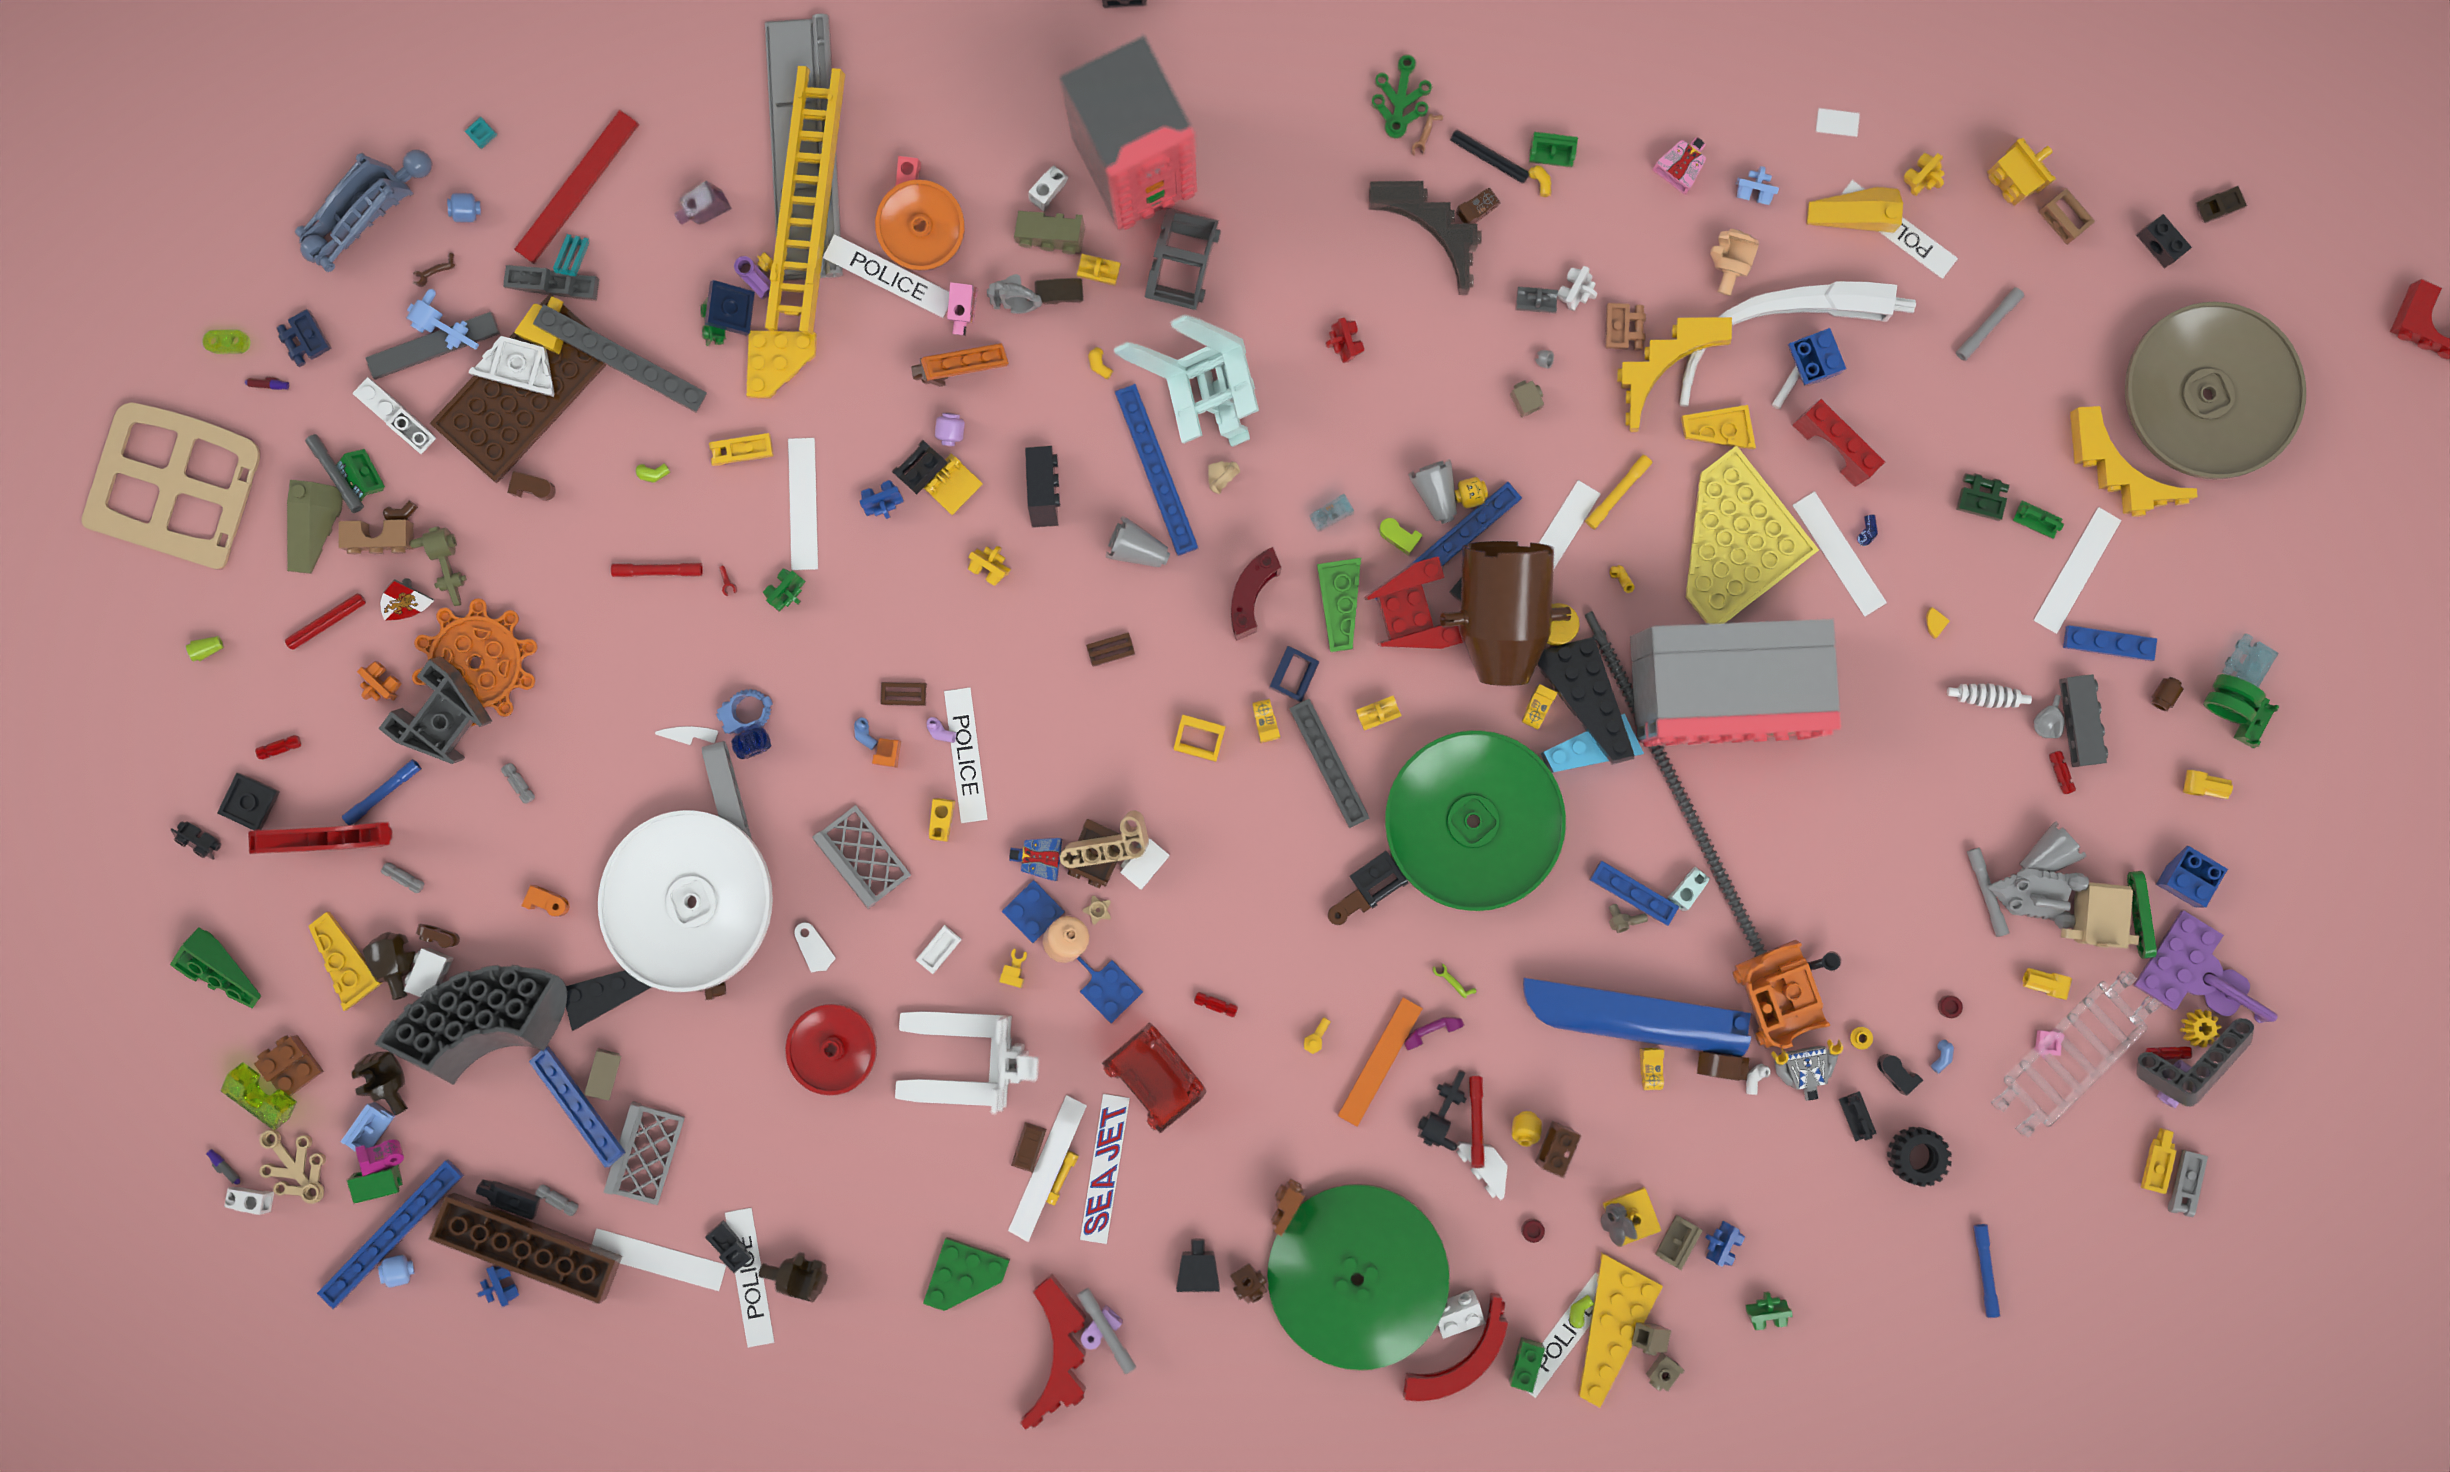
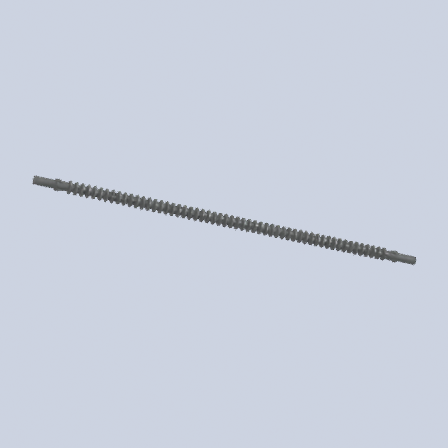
M1593 611L1585 614V617L1594 633L1593 637L1600 645L1599 650H1603L1602 656H1606L1605 662H1609L1608 667L1612 668L1610 672L1615 674L1613 678L1618 680L1616 684L1621 686L1619 690L1624 692L1622 696L1627 698L1625 702H1629L1628 707H1631V713H1634L1632 683L1628 682L1629 677H1625L1626 671H1622L1623 665H1619L1620 660H1617V654L1613 653L1615 649L1610 647L1612 643H1608L1605 630L1602 631ZM1664 746L1649 747L1653 749L1651 753L1656 755L1654 759L1659 761L1657 765L1662 767L1660 771L1665 773L1663 777L1668 779L1666 783H1670L1669 788L1673 789L1672 794L1676 795L1675 800L1679 801L1678 806L1682 807L1681 812H1685L1684 818H1688L1687 823L1691 824L1689 828L1694 830L1692 834L1697 836L1695 840L1700 842L1698 846H1702L1701 852H1705L1704 858H1708L1707 864H1711L1710 870H1714L1713 875L1717 876L1716 881L1720 882L1719 887L1723 888L1722 893L1726 894L1725 899H1729L1728 905H1732L1731 911H1735L1734 916L1738 917L1737 922H1740V928L1744 929L1742 933L1747 935L1745 939L1750 941L1748 945L1752 946L1751 951L1756 953L1754 957L1767 952V950L1763 949L1764 944L1760 943L1762 939L1757 938L1759 933H1755V927L1751 926L1753 922L1748 920L1750 916L1745 914L1747 910L1742 908L1744 904L1739 902L1741 898L1736 896L1738 892L1733 890L1735 886L1730 884L1732 880L1727 878L1729 874L1724 872L1726 868H1722L1723 863L1719 862L1720 857H1717V851L1713 850L1714 845H1710L1711 839H1707L1708 833H1704L1705 827H1701L1702 822H1699V816L1695 815L1697 811L1692 809L1694 805L1689 803L1691 799L1686 797L1688 793L1683 791L1685 787L1680 785L1682 781H1678L1677 778L1679 776L1675 775L1676 770L1672 769L1673 764L1669 763L1670 758H1666L1667 752H1663Z

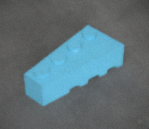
M1625 713L1622 714L1621 717L1634 755L1644 754ZM1587 731L1540 753L1544 763L1552 773L1609 761L1597 746L1594 738Z

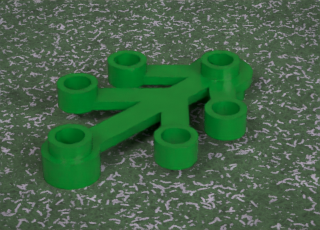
M1403 55L1399 59L1398 70L1401 72L1397 94L1388 83L1389 78L1387 74L1379 73L1375 79L1376 86L1383 90L1395 107L1394 115L1384 105L1385 98L1381 94L1374 95L1371 104L1386 121V134L1394 139L1401 138L1406 133L1408 124L1418 117L1425 116L1428 112L1427 103L1421 101L1416 104L1415 110L1402 117L1404 108L1420 97L1429 95L1432 89V84L1427 80H1423L1416 90L1406 96L1409 75L1413 73L1416 66V61L1411 55ZM1408 60L1411 62V65L1405 66L1403 62ZM1379 78H1384V79L1386 80V82H1385V83H1379V82H1378V79H1379ZM1427 85L1429 90L1423 91L1421 87ZM1380 99L1382 103L1377 105L1374 100ZM1422 106L1425 108V111L1419 112L1417 108ZM1398 124L1400 128L1395 130L1392 125Z

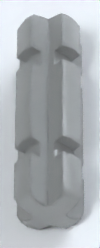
M508 763L501 768L502 773L505 777H508L507 780L515 792L520 794L519 798L524 804L531 802L535 796L531 790H528L529 787L521 775L516 773L517 770L514 765Z
M385 863L381 869V873L391 876V879L404 887H409V890L415 893H420L424 887V882L414 879L415 877L400 868L396 869V866L392 863Z
M540 1185L536 1190V1196L546 1199L545 1202L559 1210H564V1213L569 1216H573L578 1210V1204L573 1201L568 1202L569 1199L554 1190L550 1191V1188L545 1185Z

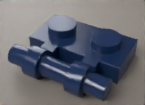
M308 309L288 319L291 325L290 329L287 330L284 324L276 328L280 334L278 337L281 343L285 344L289 350L288 355L290 359L295 361L298 367L306 364L303 359L305 353L310 359H314L332 349L311 311ZM296 336L301 343L299 346H296L293 341Z

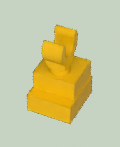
M1013 949L1011 952L1012 965H1004L999 982L1022 988L1024 979H1020L1022 972L1020 967L1027 958V952H1024L1021 959H1017L1015 957L1016 949Z

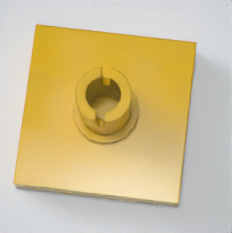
M1645 1187L1602 1203L1604 1210L1611 1203H1619L1626 1209L1627 1218L1632 1221L1635 1227L1637 1239L1625 1237L1623 1245L1662 1231Z

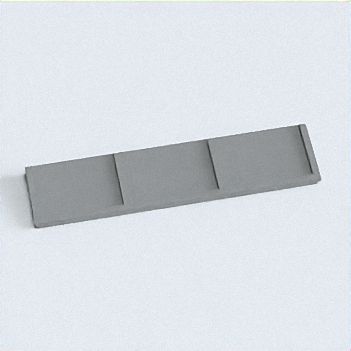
M815 14L812 16V19L768 21L765 23L776 236L798 66H807L810 70L808 87L830 88L832 65L829 16L826 14ZM806 98L805 109L827 111L828 99ZM804 119L802 131L824 132L825 121ZM801 141L800 152L821 154L823 142ZM836 154L823 256L834 234L841 237ZM798 162L797 175L819 176L820 164ZM796 183L794 196L816 198L817 185ZM793 204L791 218L813 219L815 206ZM790 226L789 240L810 241L812 228ZM787 248L786 261L808 263L809 249ZM822 258L820 278L840 277L843 275L842 267ZM785 269L784 280L806 279L807 271Z

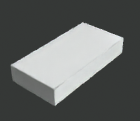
M944 925L916 961L934 974L962 939Z

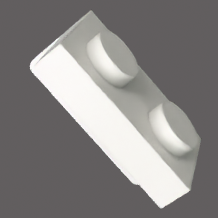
M1469 1290L1447 1299L1444 1313L1438 1324L1443 1339L1486 1324L1474 1290Z

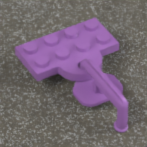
M2184 910L2179 913L2157 947L2156 957L2150 958L2133 985L2173 1011L2178 1008L2185 995L2189 993L2192 995H2204L2207 1007L2222 1016L2233 1015L2239 1006L2243 1005L2255 1013L2254 1018L2258 1023L2274 1022L2278 1018L2275 1012L2247 995L2250 990V983L2244 976L2232 969L2223 970L2219 960L2212 955L2224 935Z

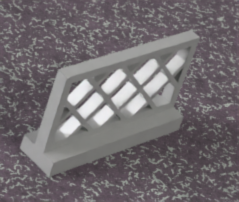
M856 805L812 837L867 909H870L876 902L911 876ZM853 813H856L861 819L860 828L847 827V818ZM844 821V826H839ZM863 823L867 826L868 829L862 828ZM834 828L843 829L842 842L832 841L827 833ZM846 830L859 831L858 844L844 842ZM862 832H871L874 835V845L860 844ZM877 840L882 846H876ZM835 844L841 845V850ZM844 845L857 847L856 859L845 858L843 855ZM860 847L873 849L871 861L858 860ZM876 849L886 850L888 853L887 863L874 861ZM890 858H892L896 864L890 863ZM849 862H855V867L853 868ZM858 863L871 864L869 877L860 876L857 873ZM873 865L887 866L885 879L872 877ZM889 866L899 867L904 875L898 880L888 879ZM863 879L869 880L868 885L864 882ZM872 880L885 882L884 891L877 896L870 889ZM887 882H892L893 884L887 888Z
M632 1102L619 1140L626 1153L612 1164L603 1193L617 1194L658 1205L685 1117ZM643 1112L653 1114L657 1122L645 1128L641 1121ZM668 1119L679 1121L677 1129L667 1134L662 1122ZM639 1125H640L641 1128H642V1130L637 1133L638 1128H639ZM659 1125L665 1136L653 1142L648 1130ZM645 1133L650 1144L639 1150L634 1142L635 1137ZM675 1134L673 1141H671L670 1136ZM667 1139L671 1146L670 1151L661 1156L655 1144ZM633 1147L636 1152L631 1154V1150ZM652 1147L658 1158L646 1164L641 1152ZM638 1155L643 1166L631 1171L628 1160ZM666 1156H668L667 1161H666V1164H665L663 1158L666 1157ZM660 1160L664 1171L662 1174L654 1177L648 1166ZM645 1168L651 1180L639 1185L634 1174ZM627 1169L629 1174L624 1176L625 1170ZM631 1176L636 1188L631 1191L621 1190L622 1181ZM661 1178L660 1183L658 1185L656 1180ZM653 1182L657 1189L655 1198L645 1196L641 1188Z

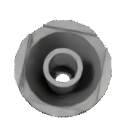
M1450 459L1446 460L1445 465L1443 461H1439L1420 468V472L1414 473L1413 471L1409 473V479L1434 519L1441 521L1442 524L1454 520L1453 516L1457 514Z
M1122 516L1121 520L1123 523L1122 525L1118 523L1108 544L1112 548L1111 553L1106 552V558L1153 567H1160L1162 564L1166 565L1170 553L1167 552L1168 547L1134 522Z
M2054 822L2020 863L2022 869L2019 871L2032 868L2038 869V871L2056 872L2084 859L2087 855L2085 852L2080 854L2078 852L2080 846L2063 827L2058 830L2059 823Z

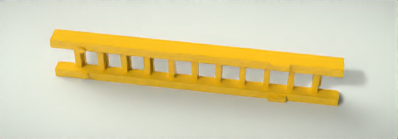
M798 66L774 260L771 266V284L765 328L769 331H777L779 313L792 316L801 315L799 331L813 335L845 73L841 69L832 68L830 88L808 87L809 68L807 66ZM806 98L828 99L827 111L805 109ZM804 119L825 121L824 132L802 131ZM801 141L823 142L821 154L800 152ZM798 162L820 164L819 176L797 175ZM796 183L817 185L816 198L794 196ZM793 204L815 206L813 219L791 218ZM790 226L812 228L811 240H789ZM787 248L809 249L808 263L786 261ZM785 269L807 271L805 285L783 283ZM782 291L804 293L802 307L780 305Z

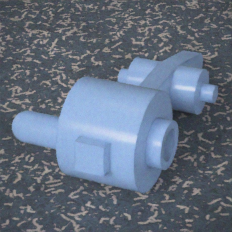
M429 289L422 300L418 299L414 305L410 304L407 309L409 314L406 318L412 322L411 327L421 333L424 330L432 333L435 327L448 333L445 341L448 343L446 347L452 349L453 346L458 348L461 342L475 350L478 348L479 344L465 337L469 330L466 328V322L462 321L461 324L456 322L453 328H450L439 321L443 314L429 306L436 296L434 289Z

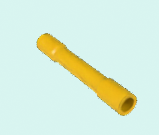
M1642 455L1621 482L1585 520L1589 527L1595 530L1620 498L1651 466L1653 462L1650 458Z

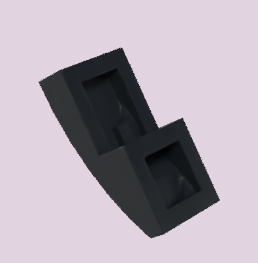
M724 1220L706 1234L705 1238L720 1253L719 1258L733 1273L751 1260V1256L743 1243Z

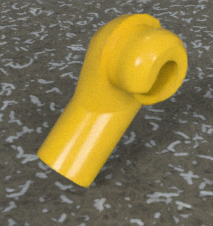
M1095 347L1088 355L1092 371L1108 380L1113 370L1103 364V350Z

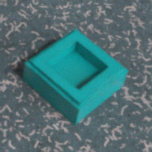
M482 117L478 118L465 130V133L480 149L497 136L495 131Z

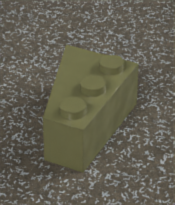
M1018 211L1014 233L1015 242L1025 248H1031L1033 245L1039 246L1040 249L1045 251L1058 249L1069 255H1074L1075 252L1081 253L1085 231L1083 215L1076 214L1075 219L1064 218V214L1057 213L1056 217L1046 216L1044 212Z

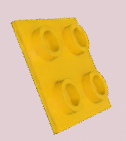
M950 454L945 459L947 464L927 483L924 489L953 515L983 483L957 457Z

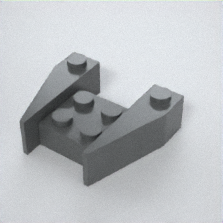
M439 656L429 659L417 675L421 681L434 690L418 714L414 717L404 708L391 711L378 729L398 744L454 764L465 758L454 747L474 722L479 727L490 724L492 719L459 670Z

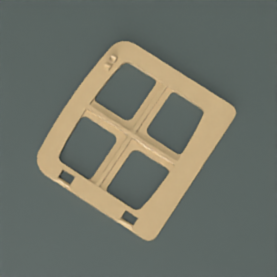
M137 403L124 404L118 408L114 415L82 515V525L87 529L213 569H222L228 562L234 537H236L250 493L251 483L255 471H257L260 461L259 447L254 441L239 434L189 416ZM134 424L153 425L177 432V440L170 462L166 468L160 469L123 456ZM197 439H202L237 454L239 460L230 488L217 487L189 478L186 475L189 458ZM243 468L249 469L246 482L240 480ZM118 473L155 484L159 487L160 493L149 523L146 524L125 516L109 507L108 501ZM180 494L194 496L223 507L214 538L210 540L195 538L168 530L174 505ZM223 533L228 535L225 547L219 546Z

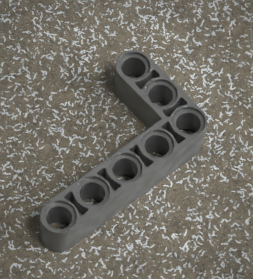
M2236 1019L2187 1073L2156 1054L2145 1052L2138 1057L2136 1074L2142 1081L2184 1106H2194L2250 1046L2254 1025L2248 1019Z

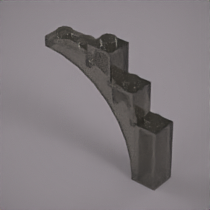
M1371 181L1369 186V210L1388 211L1402 215L1430 232L1442 245L1452 262L1457 277L1459 295H1468L1470 288H1473L1474 284L1473 274H1470L1469 266H1473V253L1469 252L1476 251L1482 239L1481 231L1477 230V224H1451L1454 223L1455 212L1454 209L1450 208V202H1427L1428 190L1424 188L1423 181Z

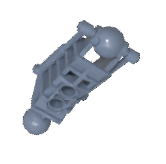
M421 150L408 152L403 159V168L396 172L391 166L370 158L364 153L358 154L355 164L327 196L326 202L307 225L296 228L295 233L300 238L302 256L309 262L321 265L326 272L333 271L335 268L333 261L343 249L346 250L356 238L359 239L361 237L360 234L368 226L371 227L375 219L380 215L384 216L386 214V210L393 205L397 206L399 201L406 196L414 194L406 182L412 177L423 178L430 173L432 162L429 155ZM331 231L330 236L333 239L327 242L323 237Z

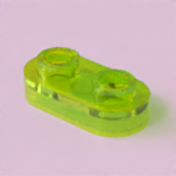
M211 330L204 335L203 346L214 354H240L249 349L250 338L240 330ZM238 337V342L234 344L233 340ZM216 338V342L211 344V340Z

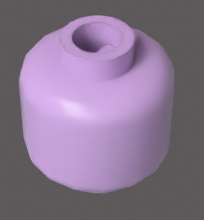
M942 413V416L936 419L935 437L942 440V445L955 446V442L963 440L964 420L960 418L959 414Z

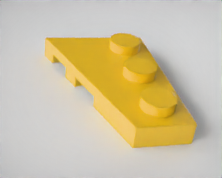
M1748 405L1681 417L1685 439L1734 447L1737 445L1740 448L1753 450L1756 448Z

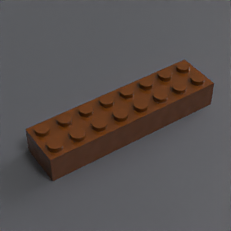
M457 1193L445 1196L428 1239L600 1304L607 1298L622 1259L621 1255Z

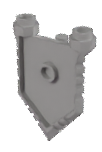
M2026 868L2017 872L2016 875H2010V878L2006 877L2003 881L2001 879L1987 886L2002 901V904L2006 905L2005 907L2012 915H2027V917H2042V919L2049 918L2055 922L2059 929L2073 928L2075 923V916L2068 912L2071 906L2070 902H2068L2071 891L2080 892L2086 890L2089 879L2082 873L2063 874Z

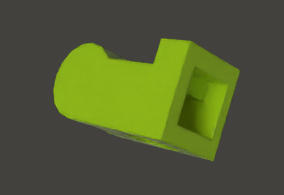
M1393 518L1384 519L1379 528V533L1385 540L1408 556L1422 538V534L1416 530L1411 535L1401 528L1399 523Z

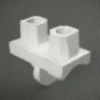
M1585 266L1582 269L1571 268L1567 275V280L1574 283L1572 289L1562 286L1558 292L1559 300L1566 303L1572 311L1576 310L1580 301L1586 303L1588 298L1595 299L1598 294L1593 290L1596 283L1591 281L1593 276L1589 273L1590 268Z

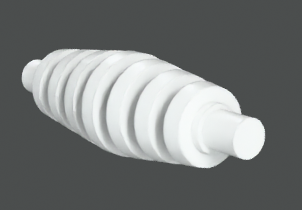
M1981 683L1977 686L1976 684H1969L1968 686L1967 684H1960L1958 688H1947V696L1957 697L1959 702L1964 703L1966 701L1971 705L1974 703L1980 707L1984 705L1985 708H1991L1992 706L1994 708H2000L2001 706L2009 708L2010 705L2012 708H2016L2021 703L2031 704L2032 702L2031 695H2022L2018 689H2013L2012 691L2009 687L2003 688V686H1995L1990 683L1986 685Z

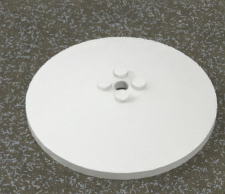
M683 810L661 814L649 819L631 831L614 850L604 869L598 894V916L604 940L617 962L634 978L651 987L671 992H693L711 988L738 973L751 960L766 935L772 913L773 894L771 878L766 862L756 844L744 831L730 821L699 811ZM691 896H695L697 900L693 908L688 906V899Z

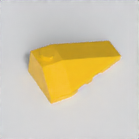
M1874 187L1815 200L1808 203L1807 225L1895 233L1902 225L1903 201L1899 189Z

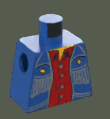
M1062 839L1025 840L1023 849H1010L1009 861L1022 862L1021 872L1058 881Z

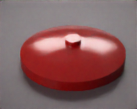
M825 1004L808 1010L795 1021L787 1036L785 1054L792 1075L803 1087L821 1095H840L856 1088L869 1076L876 1061L877 1042L871 1025L859 1012L840 1004Z

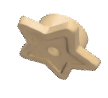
M1092 896L1091 905L1084 908L1083 912L1091 916L1093 925L1097 924L1100 919L1110 920L1111 916L1107 909L1111 901H1100L1097 897Z

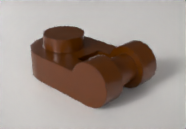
M418 924L416 934L420 936V940L426 942L437 941L442 948L453 947L460 942V938L456 933L427 924Z

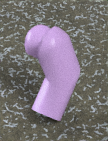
M930 717L927 720V729L935 740L955 742L956 732L945 730L941 722L935 717Z

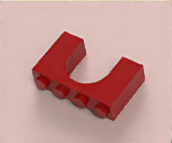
M2420 279L2410 284L2390 332L2396 334L2401 340L2412 341L2421 349L2432 350L2438 353L2439 357L2450 359V338L2441 335L2432 322V311L2442 288Z
M1822 399L1806 410L1792 424L1807 440L1813 436H1819L1831 443L1846 461V465L1839 472L1855 487L1869 479L1885 463Z

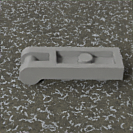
M2182 1150L2172 1199L2168 1204L2169 1212H2181L2185 1216L2194 1217L2208 1156ZM2183 1197L2188 1198L2186 1204L2182 1203Z

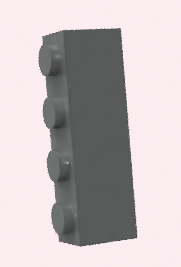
M2094 674L2059 679L2072 767L2107 763L2108 749L2104 745L2103 740L2105 728L2100 720L2102 708L2097 700L2098 683L2094 679Z

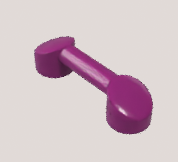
M1442 1017L1415 1029L1406 1039L1404 1045L1407 1051L1423 1044L1422 1036L1445 1026L1448 1032L1455 1031L1465 1026L1463 1020L1457 1017Z

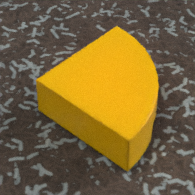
M1933 607L1927 612L1928 632L1935 639L1950 620Z

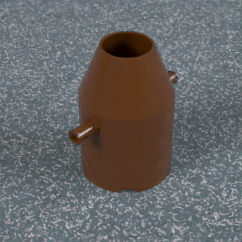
M1518 541L1469 543V548L1463 545L1461 611L1441 613L1440 618H1445V620H1440L1442 627L1460 626L1461 635L1480 682L1497 686H1518L1529 683L1550 638L1552 621H1570L1571 616L1566 615L1571 614L1570 607L1552 608L1554 547L1530 542V547L1518 546Z

